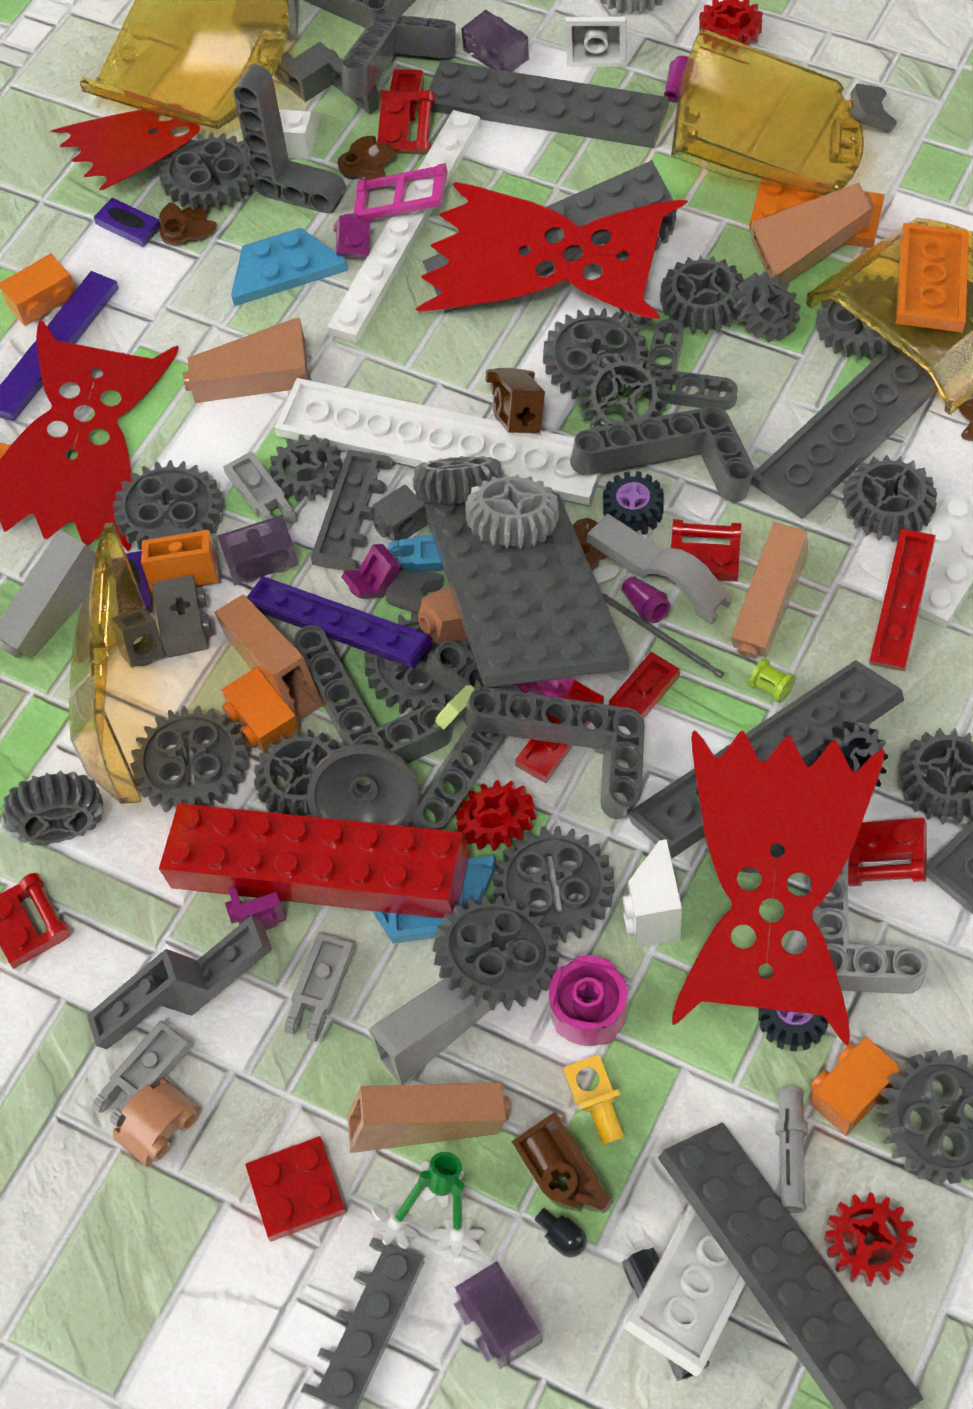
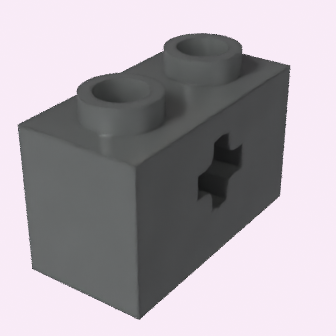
M193 575L152 583L161 641L167 657L170 658L207 650L206 636L212 635V629L208 614L202 615L201 608L207 606L203 586L196 587Z

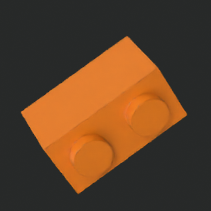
M52 253L0 282V290L6 305L24 326L65 304L75 291L71 275Z
M210 530L142 540L141 564L151 593H153L152 583L187 575H193L196 586L219 582V559Z
M257 667L221 689L225 703L222 705L223 711L232 723L236 721L240 723L243 727L240 731L251 748L257 745L262 753H269L267 749L268 742L278 745L280 743V734L286 737V739L292 738L294 729L300 734L295 714Z
M867 1037L857 1046L854 1043H850L837 1058L839 1064L831 1072L826 1069L822 1071L810 1086L813 1089L810 1105L845 1136L884 1098L880 1091L886 1088H893L887 1079L888 1075L894 1073L901 1075L897 1067L898 1064Z

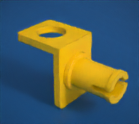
M594 1055L564 1067L563 1072L578 1111L585 1109V1112L590 1111L601 1140V1145L625 1137L612 1102L615 1101L614 1097L620 1095L618 1089L613 1091L600 1056ZM583 1068H591L598 1074L599 1083L592 1091H584L577 1084V1074Z

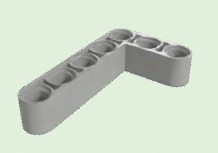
M847 860L837 881L830 890V893L835 894L838 898L835 900L824 898L812 912V919L818 925L820 931L823 927H832L838 932L836 935H827L821 931L832 961L839 968L836 970L841 991L897 994L916 992L923 984L928 967L927 957L921 950L911 946L849 944ZM862 964H871L878 971L868 973L863 971L860 966ZM910 966L917 973L908 975L903 973L899 967Z

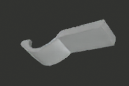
M609 514L587 534V543H590L593 547L643 579L647 575L658 574L668 577L680 585L692 600L696 615L710 624H713L716 620L717 614L714 610L721 603L728 607L732 602L733 598L709 568L694 555L681 549L667 548L663 550Z

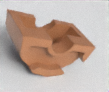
M161 1078L159 1086L153 1089L147 1084L131 1098L121 1112L126 1119L120 1128L113 1129V1138L147 1168L153 1161L160 1160L168 1152L171 1146V1142L168 1139L176 1130L186 1131L195 1123L201 1108L168 1080Z

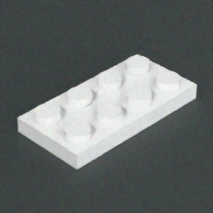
M952 493L947 495L923 531V533L936 535V541L919 616L945 629L973 587V503Z
M691 1205L688 1206L623 1328L697 1377L704 1369L746 1283Z

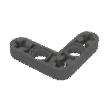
M673 319L660 321L654 330L646 369L655 365L656 370L652 377L663 376L664 378L660 387L667 389V395L660 399L665 400L667 404L696 408L719 407L726 411L734 407L737 402L738 388L733 380L726 377L677 371L683 346V326ZM667 333L672 334L670 345L665 344ZM660 356H667L672 361L669 364L661 365L655 362V359ZM672 384L676 385V391H672ZM693 385L699 391L695 394H686L681 389L684 386ZM705 389H709L708 395H705ZM647 392L644 393L645 397L649 399ZM720 392H727L725 397L719 396Z

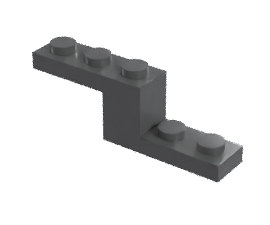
M255 30L248 35L252 58L304 102H307L331 85H334L342 92L343 60L333 49L330 50L321 42H318L293 59L288 52L284 53L275 45L271 38H266L259 31ZM375 85L367 96L358 98L348 97L369 115L379 109L377 101L378 90Z
M253 916L248 917L198 960L168 949L161 952L87 1014L96 1046L108 1049L159 1006L190 1016L195 1014L272 950L261 919Z

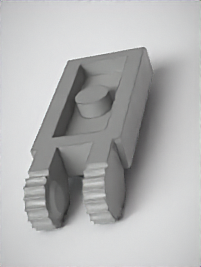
M252 451L223 466L227 477L256 516L261 517L264 525L272 534L279 531L276 519L269 511L277 506L288 523L292 524L297 521L295 512L287 502L284 492L273 481L271 475Z
M320 932L317 934L291 998L292 1006L285 1021V1033L294 1035L297 1032L305 1008L314 1011L307 1028V1039L315 1042L319 1039L325 1024L326 1015L330 1014L354 953V942Z
M163 1020L159 1021L109 1077V1083L97 1095L92 1108L98 1113H103L115 1102L120 1091H123L127 1096L110 1116V1122L116 1127H121L126 1119L121 1112L131 1098L147 1084L153 1089L157 1087L160 1079L165 1078L192 1048L190 1041Z

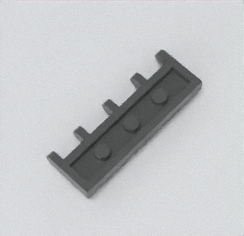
M354 450L347 451L311 555L312 565L344 571L358 569V561L349 557L353 546L364 547L366 545L367 537L363 534H358L362 519L373 520L375 518L373 508L367 506L371 492L382 493L384 491L385 483L377 480L376 477L379 468L390 469L392 467V458Z
M375 1237L372 1238L369 1246L381 1252L371 1276L357 1271L353 1278L357 1283L366 1286L353 1314L339 1309L335 1316L339 1321L348 1324L335 1353L324 1348H320L318 1352V1358L330 1363L318 1388L304 1383L300 1391L304 1395L334 1409L359 1408L425 1263L422 1257L392 1244L384 1245L382 1240Z

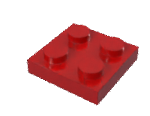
M321 1136L245 1163L270 1242L346 1214Z

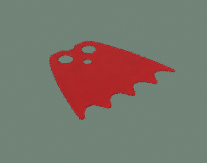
M161 106L84 121L57 128L51 132L70 134V137L60 147H78L81 149V152L72 159V162H92V168L84 174V177H106V182L99 188L101 191L164 158L195 137L201 128L195 121H189L185 118L187 112L182 107ZM161 113H175V117L171 120L159 121L157 119ZM184 126L189 128V132L184 135H171V131L177 127ZM151 129H158V132L154 134L148 133Z

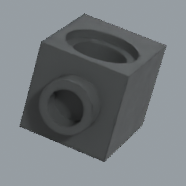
M406 484L373 505L375 516L373 525L381 537L385 538L387 536L391 541L407 539L428 525L425 516V504L416 498V495Z
M144 607L111 618L119 652L131 668L146 666L152 663L153 660L164 657L156 621ZM143 636L140 642L134 644L137 638Z

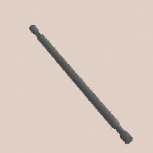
M602 593L607 604L705 669H709L717 677L722 678L724 672L714 668L709 662L649 622L642 620L640 616Z

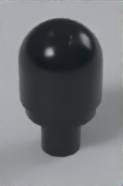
M543 1208L535 1217L534 1221L547 1231L544 1237L548 1240V1244L561 1255L572 1258L579 1256L585 1250L587 1245L586 1234L569 1217L566 1218L561 1215L557 1219L546 1208Z

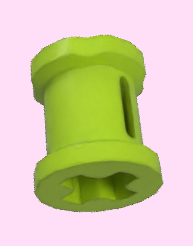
M763 658L753 669L749 677L748 686L754 689L756 687L761 688L773 695L774 701L781 703L791 692L796 676L792 673L784 674L770 666V661Z

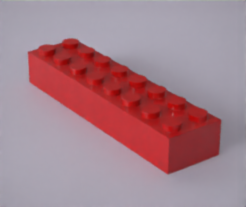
M178 803L159 870L172 889L230 895L228 888L235 886L238 895L243 897L259 898L277 892L280 901L444 919L445 914L452 915L454 906L459 905L470 851L463 832Z

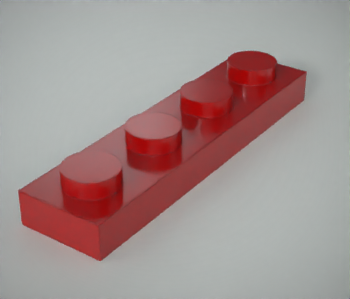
M900 529L870 657V665L906 671L936 541V535Z

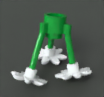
M450 1152L437 1153L431 1158L430 1163L428 1161L422 1163L424 1171L420 1173L419 1177L413 1179L415 1186L399 1211L396 1210L393 1204L388 1205L386 1213L379 1208L372 1209V1214L378 1221L372 1222L369 1227L375 1232H384L383 1244L389 1245L395 1239L401 1248L407 1249L409 1247L407 1238L415 1239L419 1236L417 1231L407 1226L412 1221V1216L408 1212L424 1188H426L421 1197L423 1203H427L437 1196L440 1206L445 1209L448 1206V1194L453 1196V1220L450 1218L444 1220L446 1229L431 1230L432 1236L440 1240L435 1244V1250L445 1251L451 1247L453 1256L457 1258L460 1257L463 1247L469 1251H478L479 1245L474 1240H478L484 1235L483 1230H470L472 1224L470 1218L462 1221V1197L465 1185L460 1179L463 1178L464 1172H462L460 1159Z

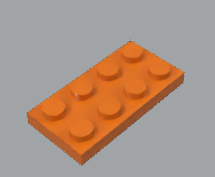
M762 176L750 219L749 230H751V222L842 188ZM868 192L874 205V210L871 211L870 224L843 244L874 248L885 194Z
M903 223L895 324L963 333L966 322L969 231Z

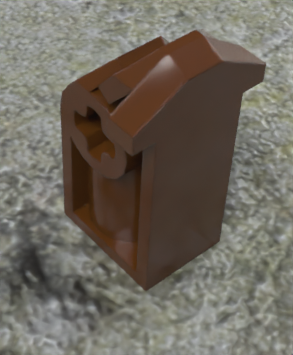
M517 368L486 370L485 381L486 383H491L492 395H494V416L508 433L541 432L545 391L534 380V371Z
M555 1112L511 1141L542 1192L556 1206L582 1212V1208L594 1212L605 1213L614 1201L610 1193L601 1182L562 1119ZM563 1177L568 1180L567 1185L569 1187L565 1192L560 1190L561 1186L558 1182Z

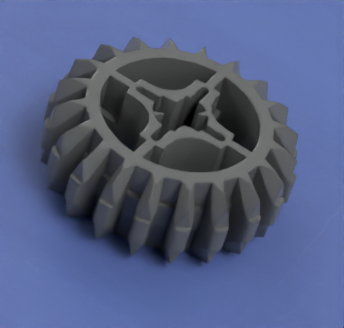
M700 254L698 260L693 261L687 257L685 264L676 262L674 269H668L666 278H663L661 283L660 302L664 315L669 316V319L677 320L682 324L683 329L690 327L692 334L697 329H700L706 335L708 330L712 328L719 333L722 325L730 327L733 320H737V317L741 315L739 310L733 309V305L738 302L733 295L739 290L738 285L744 281L742 274L737 273L735 265L728 266L726 259L716 262L714 255L709 260L703 259Z
M618 352L613 356V363L606 356L602 357L600 361L602 368L593 363L590 366L592 375H583L582 381L586 385L580 386L578 393L584 396V398L579 399L578 406L588 408L582 413L583 420L593 418L589 428L662 416L663 414L659 410L666 409L667 402L660 398L667 395V389L658 387L663 383V376L652 377L656 370L655 365L650 366L648 369L643 368L646 361L644 357L639 359L638 364L633 363L632 353H628L626 360L621 361V356ZM620 374L634 377L638 382L627 383ZM607 378L611 394L606 396L602 402L597 403L596 389ZM619 392H623V396L625 393L629 396L627 403H622V400L620 402L616 400ZM647 392L649 398L648 410L638 418L635 401ZM618 412L625 421L614 420L606 414Z
M888 455L883 458V461H879L873 456L870 464L861 462L858 470L852 471L849 480L845 484L843 504L844 508L847 509V519H854L855 529L864 527L865 536L872 532L876 533L879 541L885 535L890 536L892 542H894L900 533V529L920 532L923 526H927L931 521V517L936 510L937 491L933 487V477H926L925 467L915 469L914 460L906 464L903 463L901 456L896 461L890 460Z
M460 456L421 463L414 468L413 489L415 490L416 498L425 503H442L443 505L466 503L468 495L471 494L472 487L481 486L483 480L491 481V476L502 478L504 472L501 462L492 457Z
M939 728L935 733V737L925 732L922 735L921 741L914 739L910 744L909 750L906 749L903 753L902 763L898 769L900 776L899 787L901 790H905V802L915 801L913 805L915 812L925 809L927 811V820L933 818L934 815L941 816L940 821L942 825L947 822L948 817H952L957 825L962 822L964 816L973 821L972 736L970 732L964 738L957 736L956 728L951 731L950 735H945L942 729ZM944 757V758L939 759V760H932V759H935V758ZM948 767L950 768L949 776H952L950 785H948V776H946ZM958 792H966L962 795H954Z
M294 729L292 738L286 739V737L280 734V743L278 745L268 742L267 749L269 753H259L258 759L260 764L254 765L256 776L254 778V786L258 790L257 795L260 802L266 805L268 812L312 817L307 801L310 776L317 764L325 756L339 749V745L335 739L328 741L327 736L323 732L314 738V734L310 729L307 730L304 736H299V733ZM277 776L283 777L284 782H286L287 788L284 792L275 786Z
M59 771L57 774H48L46 772L44 776H32L30 781L19 782V787L11 788L9 795L4 797V812L2 814L4 824L7 826V831H10L11 837L18 838L21 843L30 842L33 846L44 843L47 846L50 843H60L65 840H71L76 836H84L86 830L95 829L96 823L102 820L101 814L103 813L102 806L104 804L102 794H100L95 781L90 780L87 775L78 776L76 772H70L69 774H64L62 771Z

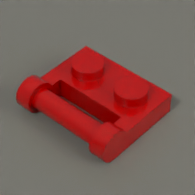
M382 90L377 143H386L392 146L399 154H428L431 148V142L428 141L431 105L435 103V92L430 90H419L418 92ZM412 105H420L417 140L409 141Z
M673 519L671 548L681 549L694 555L709 568L718 581L738 582L742 523H731V526L683 523L681 519ZM682 536L730 539V545L682 542Z
M925 818L862 822L849 856L848 885L850 887L862 886L863 882L912 879L913 882H926L927 823ZM912 859L911 864L863 867V862Z
M38 873L26 875L20 880L19 884L0 894V947L13 969L63 942L71 934L65 921H60L43 890L44 882ZM28 897H31L47 927L46 932L39 936L21 904V901Z

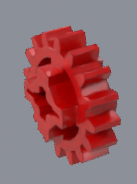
M712 0V6L705 4L704 11L699 14V34H703L705 42L712 40V47L721 44L723 50H727L728 46H733L735 50H738L740 44L749 47L750 40L757 41L758 34L762 33L763 13L758 11L757 4L750 6V0H723L721 2Z
M495 780L493 787L490 788L484 783L481 784V791L476 793L470 790L468 792L470 799L462 800L459 804L461 810L455 811L459 832H463L468 845L476 842L478 850H482L487 844L491 845L492 851H496L498 844L504 843L507 848L511 847V839L516 838L522 841L524 839L522 831H531L533 829L531 821L537 818L531 794L526 793L523 785L515 789L513 781H509L505 786H501L499 780Z
M869 1192L866 1202H861L860 1198L854 1194L850 1200L851 1207L840 1202L836 1209L840 1217L830 1215L827 1225L834 1230L825 1232L824 1241L834 1245L828 1248L827 1257H838L840 1259L835 1270L839 1273L846 1268L851 1271L850 1282L852 1283L860 1275L865 1277L867 1287L872 1286L875 1277H879L880 1281L887 1285L890 1281V1272L901 1277L905 1271L902 1263L911 1264L914 1257L907 1250L915 1248L917 1238L907 1235L912 1231L913 1221L902 1222L901 1217L905 1209L901 1206L894 1211L889 1208L890 1198L887 1196L880 1204L875 1202L874 1193ZM865 1214H870V1215H872V1216H870V1217H867V1218H864V1219H861V1220L855 1218V1217H857V1216H859V1215H865ZM886 1222L891 1225L896 1237L890 1235ZM869 1233L876 1236L872 1246L864 1243ZM843 1238L845 1242L851 1245L854 1257L845 1248ZM878 1259L886 1261L879 1265H868L869 1262Z

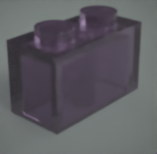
M484 10L461 28L463 51L489 68L513 72L529 59L528 36L488 10Z
M283 515L217 535L234 586L250 583L257 578L276 572H284L298 565L294 545Z
M498 1261L454 1287L458 1301L453 1303V1306L465 1326L471 1322L473 1323L480 1335L474 1341L486 1362L494 1359L499 1369H502L543 1343L540 1330Z

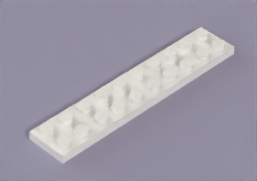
M300 378L296 379L274 427L276 436L298 441V437L303 434L305 440H310V437L315 434L318 442L327 438L330 447L336 446L338 450H354L384 455L392 458L393 462L414 467L421 463L449 457H492L501 462L503 472L508 477H515L517 474L520 478L531 476L534 482L543 481L544 487H551L552 491L558 493L562 500L589 506L601 473L583 475L573 470L570 465L575 439L573 437L545 431L540 433H508L499 421Z

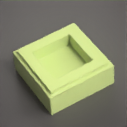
M466 685L437 715L435 722L443 730L466 707L470 694L475 690L471 685Z

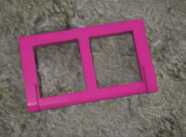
M438 164L435 167L370 180H358L353 214L361 216L362 219L371 220L442 206L448 174L446 164ZM434 177L431 197L404 202L407 182ZM396 184L393 204L366 209L369 189Z

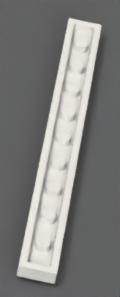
M453 110L418 170L445 163L448 171L445 183L446 188L481 127L480 117ZM434 177L411 181L405 192L404 202L431 197ZM435 207L392 215L328 324L327 329L330 336L358 343Z

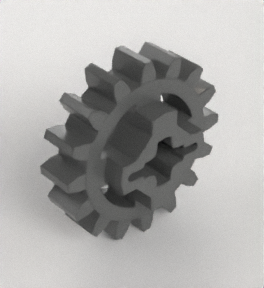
M764 271L760 276L756 272L738 285L739 290L733 295L738 302L733 305V309L741 312L737 320H745L747 323L745 326L746 331L755 330V338L758 339L764 334L767 342L774 338L779 341L796 328L795 323L801 317L795 312L801 306L793 302L797 294L787 291L789 287L788 282L781 285L778 275L770 279L768 272Z
M303 434L298 437V442L294 443L291 439H287L288 446L286 448L277 446L278 456H271L272 466L269 467L273 481L282 489L285 497L294 493L296 501H299L302 495H307L309 501H313L315 493H319V495L324 497L326 496V487L330 489L335 488V479L337 480L339 477L342 462L341 457L338 455L337 447H330L327 438L318 442L315 434L310 437V440H305ZM324 461L327 462V467H326V469L324 468V464H323ZM286 467H288L289 472L287 475L285 474Z

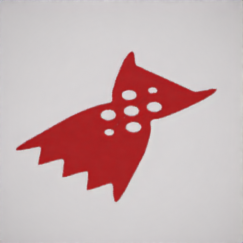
M452 183L454 188L468 202L440 213V217L456 227L459 232L430 245L434 250L446 257L450 263L421 276L422 279L438 288L441 294L418 306L415 309L416 311H433L507 300L531 294L567 280L582 292L617 308L646 318H660V315L644 301L643 295L662 218L687 204V200L665 201L599 218L580 227L576 226L565 216L537 203L470 184ZM557 227L564 231V237L560 242L548 243L545 240V234L551 228ZM598 230H607L611 234V239L607 244L598 246L592 243V235ZM572 245L580 246L583 249V255L579 260L567 261L564 258V251ZM523 246H529L531 251L527 255H520L519 249ZM621 251H626L629 257L624 261H619L617 254ZM540 262H553L555 264V271L547 277L537 275L536 267ZM599 264L602 267L601 276L594 280L586 279L583 276V270L587 265Z
M39 320L36 333L37 352L43 387L51 403V409L34 420L9 446L0 459V522L3 531L7 532L29 514H34L44 539H48L65 524L73 521L82 543L87 546L104 531L112 528L122 546L129 552L132 543L129 544L127 542L126 534H120L119 527L115 522L113 502L117 501L116 491H123L121 482H131L128 449L123 433L117 424V419L131 410L154 386L174 360L178 352V346H174L151 359L57 341L44 321ZM93 369H101L103 375L99 378L92 377L91 371ZM67 382L76 383L80 388V392L74 398H65L59 392L61 385ZM108 390L117 391L121 395V401L117 405L107 406L101 401L102 393ZM87 405L94 410L95 414L90 421L82 422L75 418V409L79 406ZM54 421H61L67 425L68 431L62 437H53L47 432L48 425ZM95 429H103L109 434L108 442L103 445L92 444L88 437L90 432ZM68 450H75L78 456L76 459L69 460L65 457V453Z
M694 730L691 736L692 753L705 838L716 874L724 892L731 900L732 906L731 910L715 925L693 964L677 998L672 1014V1025L679 1023L701 1002L823 1015L841 1041L848 1046L850 1028L843 994L824 936L812 919V912L830 892L851 854L880 774L885 751L880 749L856 772H853L837 740H832L815 763L809 767L804 763L792 738L787 735L769 758L761 762L745 732L740 731L724 754L716 758L704 739ZM778 843L785 848V853L782 857L777 858L776 861V857H773L770 853V848L773 844ZM746 867L755 868L761 874V884L753 891L742 889L737 882L738 873ZM801 872L810 878L812 887L808 894L795 896L787 888V881L792 874ZM773 898L782 903L784 914L779 921L771 922L770 924V922L765 921L761 917L759 908L763 901ZM739 925L750 926L756 934L755 943L746 949L735 946L731 940V934L735 927ZM792 930L804 934L807 941L804 951L794 955L785 951L782 946L783 936ZM766 962L773 968V975L769 979H764L758 974L759 967L766 964Z

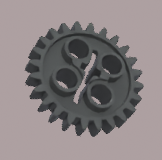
M211 132L208 138L205 139L201 134H198L196 141L191 139L186 145L179 147L177 151L168 154L169 158H162L163 166L159 167V177L165 195H170L172 202L179 200L181 207L190 203L192 210H195L198 205H202L204 211H207L211 204H214L215 208L219 209L220 202L231 205L232 197L241 200V191L250 192L249 185L253 184L244 140L237 143L236 136H232L227 140L225 133L215 138L213 132Z
M865 277L863 283L859 285L852 280L850 288L842 285L839 286V294L834 292L828 293L829 300H822V308L817 309L818 318H816L819 339L824 340L826 348L833 346L835 354L844 350L846 358L853 353H857L858 359H862L865 353H869L870 357L875 359L876 353L880 351L885 356H888L889 348L892 347L900 351V342L910 344L911 335H918L919 331L918 327L895 324L898 284L894 285L893 278H890L886 283H881V277H877L874 282L870 283L868 278Z
M590 308L589 315L584 316L580 310H577L575 319L566 314L564 324L556 321L555 331H548L547 341H544L543 364H546L545 373L546 375H551L552 385L560 383L561 393L569 389L572 390L571 399H575L579 395V387L586 385L582 381L583 375H592L590 366L593 363L602 368L600 361L604 356L613 363L615 353L618 352L620 354L621 361H625L628 353H632L633 363L638 364L641 357L646 359L643 366L646 369L648 362V347H645L646 338L645 336H639L638 326L630 328L629 318L622 322L618 321L619 312L613 314L612 317H608L605 308L601 311L600 315H596L594 309ZM620 374L627 383L637 382V379L634 377ZM607 378L596 389L597 403L602 401V396L611 394Z
M169 460L167 466L163 468L157 461L155 462L154 470L151 471L146 466H142L143 474L140 476L132 472V483L122 481L123 491H116L115 493L117 501L113 502L116 525H118L121 535L126 534L129 544L137 542L139 550L142 549V540L210 530V533H215L214 523H221L220 513L223 512L221 491L217 489L216 480H210L207 471L199 474L198 465H194L187 470L185 461H182L178 467H174L172 460Z
M412 612L411 620L408 621L401 614L398 615V624L424 633L415 612ZM431 636L432 644L414 669L365 652V676L368 677L369 688H375L377 699L386 696V707L389 708L398 703L399 713L402 714L407 707L412 708V711L431 703H439L446 707V703L455 697V695L435 682L426 671L428 657L441 645H438ZM468 639L456 641V643L473 654ZM440 656L442 664L452 665L448 658ZM469 677L471 685L475 686V678ZM415 683H423V684H425V685L419 686V687L413 686V684H415Z
M198 705L193 714L188 713L186 706H182L181 715L176 716L172 710H168V720L163 721L161 718L155 717L157 727L154 729L145 726L144 730L147 738H136L140 749L131 750L134 762L130 763L133 774H135L132 777L136 786L139 787L142 797H148L153 807L161 803L165 813L173 805L177 808L178 803L211 806V801L215 799L217 802L224 804L222 793L227 792L234 795L236 792L232 782L243 783L244 781L240 772L248 769L244 759L248 757L246 746H244L246 744L242 733H239L235 722L229 724L226 714L217 718L213 708L206 715H203L202 709ZM186 734H190L189 746L193 753L190 757L194 774V785L192 787H189L190 775L186 767L189 763L184 738ZM212 739L207 744H200L204 740ZM170 745H176L172 749L165 750ZM215 770L212 774L203 776V773L206 771ZM172 776H179L173 781H167Z
M556 826L553 835H548L546 829L541 827L540 837L537 838L530 831H527L526 843H522L515 838L513 840L515 852L504 849L503 858L506 862H496V871L499 874L493 875V886L497 887L493 890L494 900L498 896H502L504 905L509 906L511 901L516 899L517 909L520 911L530 906L534 901L542 900L546 902L547 905L542 908L531 907L529 916L534 918L542 915L541 927H552L553 930L550 938L553 939L554 935L559 934L563 943H567V933L571 931L577 938H582L581 927L583 925L593 931L595 929L593 917L600 920L605 919L603 907L612 906V897L609 894H613L615 891L614 882H611L614 879L613 868H606L609 866L608 855L599 856L601 853L600 844L588 847L589 835L587 834L576 840L575 829L573 828L566 836L561 835L560 826ZM546 856L552 857L556 885L559 888V899L563 910L561 913L555 911L552 888L545 861ZM565 861L577 863L571 868H565L560 865ZM530 867L540 869L538 873L533 875L523 872ZM572 894H580L584 897L578 902H572L567 899Z
M484 895L480 905H477L469 898L467 899L465 909L455 905L453 914H445L442 925H438L433 945V951L436 952L434 965L441 966L439 978L450 977L448 989L453 990L460 987L462 989L461 1000L466 999L469 995L475 996L474 1005L476 1007L483 1000L489 1002L490 1010L493 1011L497 1002H502L507 1011L511 1010L513 1000H516L520 1006L525 1007L528 997L537 1001L541 990L547 991L549 989L551 979L557 971L560 953L556 952L558 940L550 938L553 928L541 927L542 915L531 918L529 916L530 906L525 907L521 911L518 910L516 899L512 900L509 906L504 905L502 896L497 897L495 904H490L488 898Z
M936 1050L925 1052V1058L921 1054L911 1056V1064L903 1062L897 1065L901 1075L896 1073L888 1075L887 1079L894 1088H886L880 1091V1094L889 1101L888 1104L877 1106V1110L887 1114L888 1120L878 1123V1127L889 1129L891 1133L883 1140V1143H895L897 1148L891 1157L896 1159L905 1156L907 1159L903 1169L910 1171L918 1167V1179L920 1180L928 1179L931 1174L934 1184L944 1183L946 1177L950 1184L961 1183V1175L965 1180L973 1179V1123L969 1122L964 1114L966 1104L973 1108V1065L967 1067L968 1055L957 1056L954 1060L952 1050L941 1052L940 1057ZM934 1078L943 1087L941 1098L933 1092L932 1082ZM959 1088H961L962 1094L960 1095L959 1099L954 1100L957 1096ZM948 1108V1109H946V1111L944 1112V1114H942V1113L939 1111V1110H941V1109ZM913 1110L921 1117L922 1125L920 1130L915 1129L911 1123L910 1115ZM942 1119L946 1121V1124L939 1125ZM932 1133L928 1139L927 1146L923 1144L927 1134ZM945 1136L949 1137L954 1145L951 1156L945 1152L943 1147Z

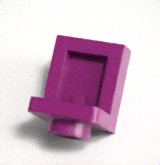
M352 213L340 215L333 226V232H336L335 255L366 259L369 252L370 220L362 219L361 216Z
M373 544L359 570H345L341 578L349 586L351 593L358 598H383L401 565L383 544Z
M236 887L228 888L231 901L225 902L231 924L239 922L240 925L248 917L253 916L261 919L264 929L269 930L274 928L279 922L286 920L277 892L241 903Z

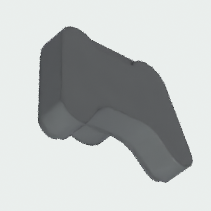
M864 84L855 85L850 93L853 103L850 113L855 120L886 133L891 132L897 124V121L884 110L882 101L887 95L883 88Z
M401 570L387 588L386 600L390 605L400 609L419 613L422 598L426 597L423 594L440 590L443 586V575L434 572Z

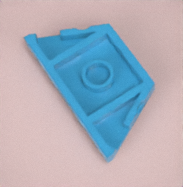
M302 228L243 245L231 293L233 304L237 306L348 271L345 258L335 255V251Z
M494 855L469 858L459 906L465 909L467 899L469 898L477 905H480L482 896H484L496 869ZM372 911L393 944L433 939L436 936L438 925L443 923V919Z

